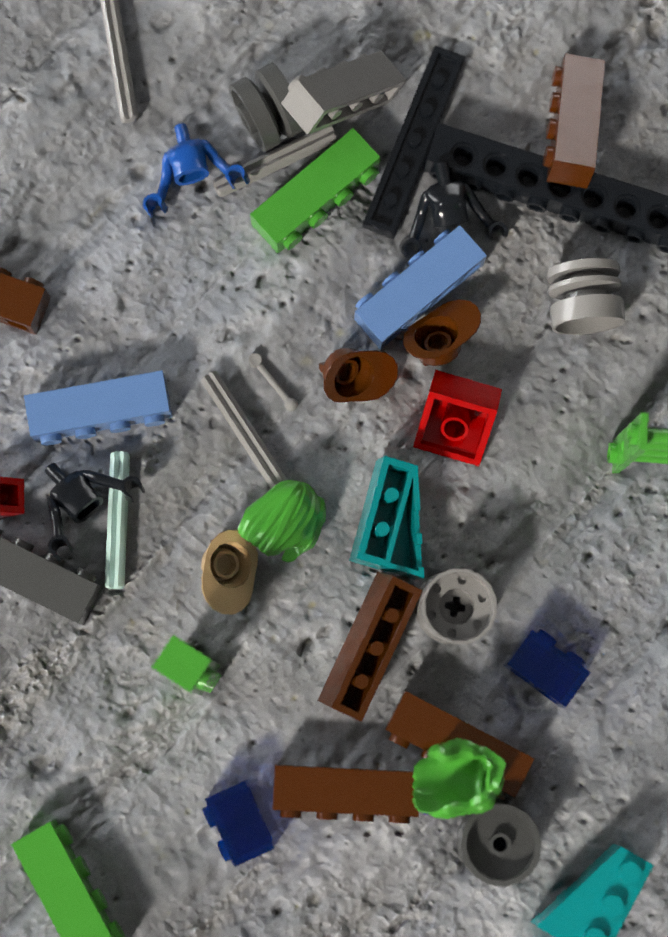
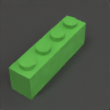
M352 128L250 213L251 225L278 254L285 248L287 250L292 249L301 241L303 237L301 234L309 227L315 229L327 219L328 211L336 205L341 207L346 204L354 195L353 190L361 184L364 186L368 185L379 174L380 156Z
M174 635L152 666L153 669L188 692L202 696L204 691L211 693L222 677L217 672L221 665Z
M56 820L50 821L11 844L60 937H125L118 922L114 921L111 923L105 909L108 908V904L99 888L95 890L92 888L87 878L91 873L82 856L76 858L70 844L73 843V838L65 824L59 825Z

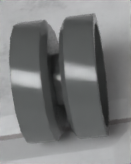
M273 62L255 71V83L247 77H243L228 85L229 93L243 125L262 152H266L280 144V131L289 138L304 131L281 104L289 92V83Z
M495 802L494 807L484 813L465 815L458 827L456 841L460 860L470 873L488 885L501 887L520 883L533 873L540 859L542 845L538 827L530 816L517 807L503 802ZM498 837L504 838L502 841L505 843V846L502 850L493 847V842Z

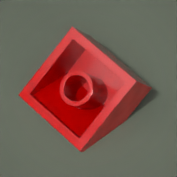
M435 370L413 447L480 466L498 412L502 389Z

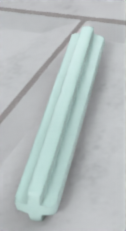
M124 451L111 452L109 476L124 480L129 477L130 455ZM109 488L105 587L119 590L125 586L128 501L122 491Z

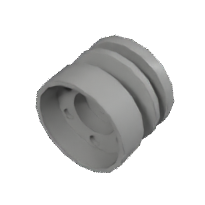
M586 258L560 263L548 269L546 273L547 282L551 284L548 289V295L559 299L550 307L551 326L555 333L564 335L593 334L618 328L626 322L623 299L612 294L622 287L621 280L618 278L620 264L617 261L607 258Z
M449 569L430 576L420 586L419 589L423 591L415 606V616L420 628L430 638L443 644H469L481 639L491 629L497 615V598L492 586L480 574L468 569ZM453 598H455V604L460 606V612H454L451 617L450 610L445 609V603L452 602Z

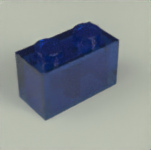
M541 629L537 633L534 630H530L525 634L503 666L558 707L566 708L591 672L584 668L586 662L570 650L565 654L554 645L557 643V640Z
M247 780L205 798L207 806L203 807L202 810L210 828L217 826L222 840L217 841V845L225 862L231 860L234 867L275 849L276 845Z

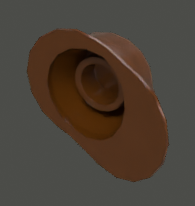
M458 299L446 302L408 327L403 339L406 351L412 356L419 358L424 366H443L451 363L460 353L461 345L477 332L481 324V313L477 305L468 300Z
M341 348L330 354L325 362L319 363V370L322 372L324 379V391L327 397L334 402L344 403L378 399L389 392L398 376V366L395 359L388 353L377 350L358 351L352 348Z

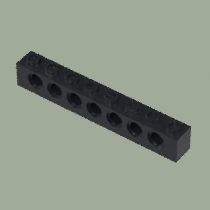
M438 123L424 168V172L430 173L429 175L437 180L434 163L448 161L451 180H458L469 184L474 192L487 191L493 193L501 201L513 202L515 200L526 204L533 211H549L559 214V217L564 221L571 223L584 222L590 224L598 232L610 233L612 231L624 235V238L630 242H646L656 245L659 251L668 253V195L595 172L587 189L548 182V167L543 166L544 156ZM465 156L471 163L465 166L459 165L455 162L454 158ZM489 166L499 167L503 174L493 176L488 173L486 168ZM528 176L533 179L535 185L525 186L519 181V178ZM555 186L562 187L567 192V196L559 197L552 192L551 188ZM594 197L599 202V206H588L584 198ZM617 208H627L631 212L632 217H622L617 212ZM649 218H659L663 222L664 228L654 227L650 223Z

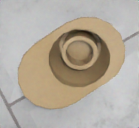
M226 530L219 533L211 540L208 549L205 550L202 557V593L210 607L221 614L233 615L242 611L249 604L253 593L258 552L256 547L240 536L238 530Z

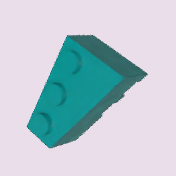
M385 455L376 460L349 561L413 580L424 578L421 545L423 543L419 519L421 508L418 465Z
M613 843L581 873V876L566 890H563L531 922L553 937H617L654 865L622 846Z

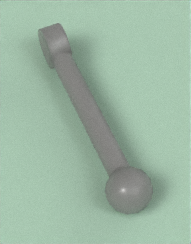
M258 353L251 354L248 359L250 366L257 368L284 400L285 408L288 411H295L298 408L297 400L290 398L262 364L261 355Z

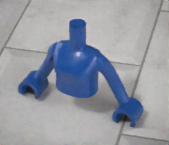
M180 123L174 127L178 144L168 149L163 155L162 174L157 194L153 193L146 196L143 200V208L151 218L153 217L152 211L156 206H160L164 213L168 211L164 201L173 175L175 183L180 186L190 185L207 178L209 169L206 162V154L209 160L225 174L232 189H235L234 182L237 178L243 177L246 184L250 183V178L241 165L230 166L206 139L190 140L187 125Z

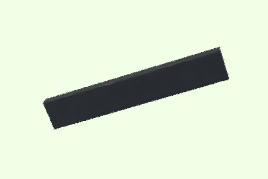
M436 45L434 46L363 221L362 228L394 239L430 150L438 123L442 120L466 56Z

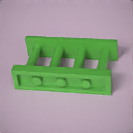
M641 412L614 438L613 442H609L607 462L612 463V473L619 474L632 462L668 464V429L648 428L649 413Z

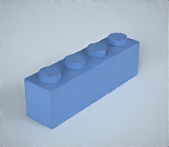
M461 225L452 232L449 229L443 231L434 240V247L426 253L423 250L416 253L408 261L409 267L401 274L397 271L393 272L381 284L383 288L374 296L371 292L366 294L355 305L357 310H355L354 320L380 350L484 265L487 255Z
M162 370L24 395L30 436L35 442H41V445L44 446L59 444L62 442L63 437L74 435L76 439L92 438L97 435L96 431L110 429L111 433L125 432L130 430L131 425L144 423L146 427L164 424L165 419L172 418L166 377Z

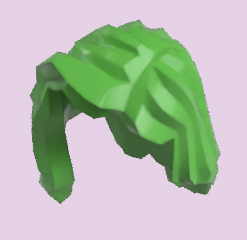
M296 480L281 481L247 507L238 526V533L254 547H258L260 552L266 556H276L284 551L281 560L288 563L293 562L301 554L315 546L320 536L321 528L326 521L325 501L307 483Z
M455 738L446 743L432 745L428 749L429 757L421 759L414 766L412 801L415 808L419 812L429 814L434 818L451 819L468 814L484 813L494 807L496 797L501 793L504 785L506 763L499 755L487 747L478 746L472 741Z

